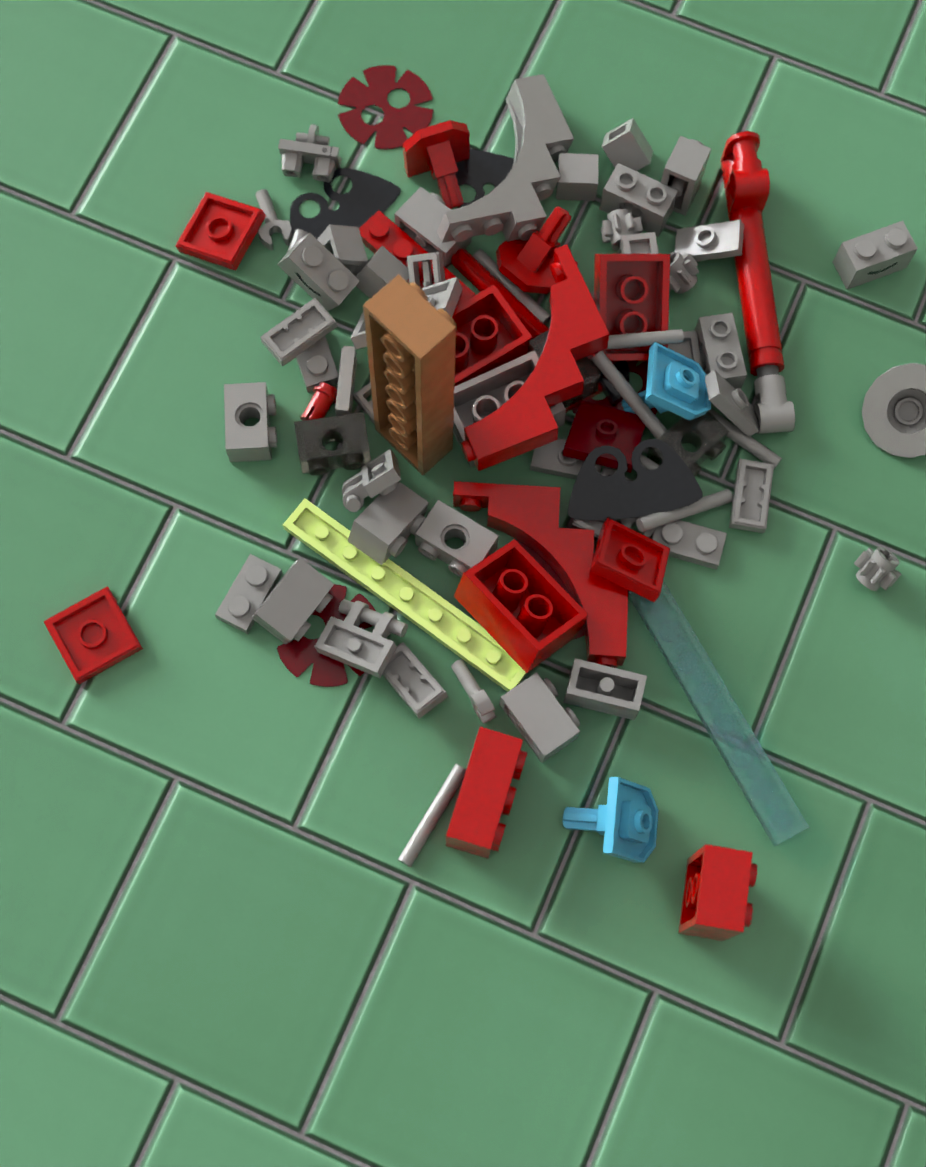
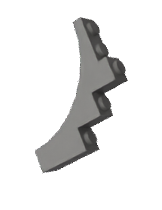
M544 74L514 80L506 98L513 119L516 140L512 169L506 178L486 196L467 206L444 213L437 230L441 243L449 241L462 242L473 236L483 234L491 236L500 231L503 232L507 242L518 239L527 241L533 232L540 230L547 217L540 201L552 195L560 179V174L554 163L558 162L560 153H567L574 140Z

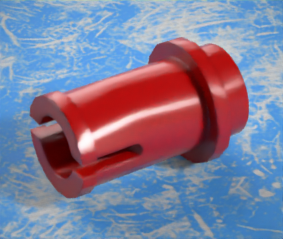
M320 382L318 386L313 387L314 395L300 417L303 422L310 426L314 423V428L318 429L321 427L332 403H336L337 389L325 382Z

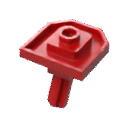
M449 120L417 130L403 143L404 166L407 177L430 171L433 180L437 179L445 205L450 209L460 207L464 204V200L455 173L458 172L457 162L470 159V133L467 125Z
M555 207L541 230L533 232L529 240L522 241L518 239L508 242L505 240L500 244L496 251L498 271L524 292L548 294L550 286L556 284L550 270V264L553 263L554 249L560 246L558 239L572 219L569 212L561 207Z

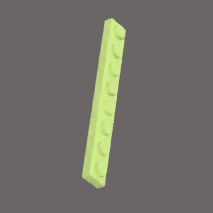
M303 499L283 524L284 530L505 691L509 692L519 685L527 675L479 623L389 558L383 565H380L348 542L351 531L307 499Z

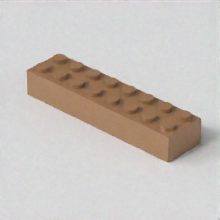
M398 274L363 305L375 430L417 471L425 475L453 449L456 324L444 309L439 308L437 310L427 301V296L420 286L414 282L409 284Z

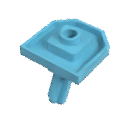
M654 342L649 347L646 390L637 393L650 409L655 407L660 414L670 411L689 421L705 415L711 409V402L708 399L705 376L707 374L700 364ZM623 399L622 407L624 411L635 413Z
M609 777L607 805H598V809L567 807L563 813V826L566 829L597 831L600 835L604 836V854L635 863H644L656 848L659 810L650 788L620 777Z

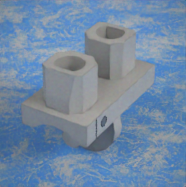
M311 124L308 134L297 132L296 141L279 140L278 149L282 157L283 174L298 178L301 177L303 163L313 164V178L330 183L335 168L341 167L342 158L339 156V147L329 146L330 137L319 135L318 125Z

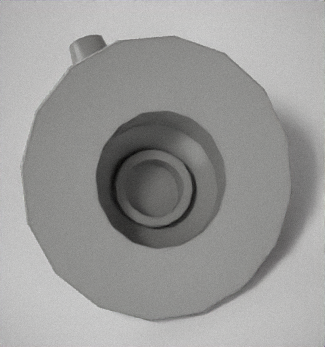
M908 363L892 367L877 377L865 394L862 408L865 431L876 446L891 455L907 458L926 455V365Z

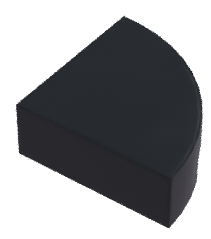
M620 361L614 364L629 383V366L627 362ZM602 372L596 374L595 377L603 387V393L612 406L616 405L621 401L622 396Z

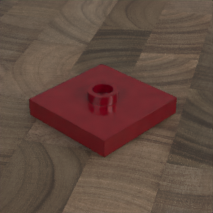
M581 400L564 446L563 456L585 461L588 454L595 448L613 446L624 454L628 468L626 472L631 473L633 468L632 452L641 443L646 426L635 413ZM602 454L595 462V464L609 468H618V461L611 454Z

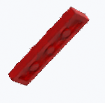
M380 210L359 228L363 244L375 254L383 246L407 268V256L428 253ZM431 260L432 282L434 284L433 264ZM418 262L420 287L423 288L422 262ZM444 267L445 281L456 277ZM460 280L462 292L456 306L475 296V293Z

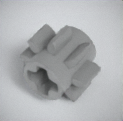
M628 209L614 210L607 215V220L602 221L601 234L603 243L611 242L612 249L616 251L619 248L621 235L643 232L641 217L633 218L632 212Z
M674 251L669 253V291L673 289L675 293L682 294L696 284L698 279L696 274L699 273L697 269L698 263L689 252L682 256L679 252Z
M877 547L875 551L868 548L854 562L860 568L856 573V578L870 590L877 591L880 586L887 590L901 576V573L895 569L900 562L886 548Z

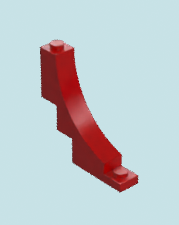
M567 244L554 249L553 263L550 264V270L556 284L550 286L551 323L543 352L534 370L521 388L501 407L485 418L464 427L465 441L460 442L466 460L468 462L474 461L478 471L556 441L558 439V425L549 407L583 394L584 379L575 361L608 348L609 332Z
M454 481L453 506L460 507V509L469 512L488 508L487 526L510 535L535 551L561 578L572 598L589 614L583 624L587 661L617 668V665L623 666L627 648L628 590L590 572L594 554V530L559 528L561 487Z

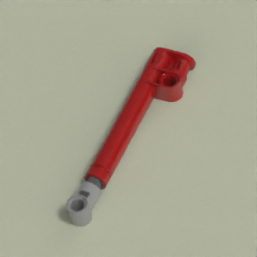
M744 131L732 135L726 141L721 157V168L729 221L741 220L744 224L742 255L734 256L750 373L753 376H757V379L754 381L757 399L754 410L759 427L757 434L792 432L795 428V409L793 402L787 401L785 379L779 374L784 369V360L762 212L769 196L770 179L768 170L762 168V161L757 157L760 136L752 131Z

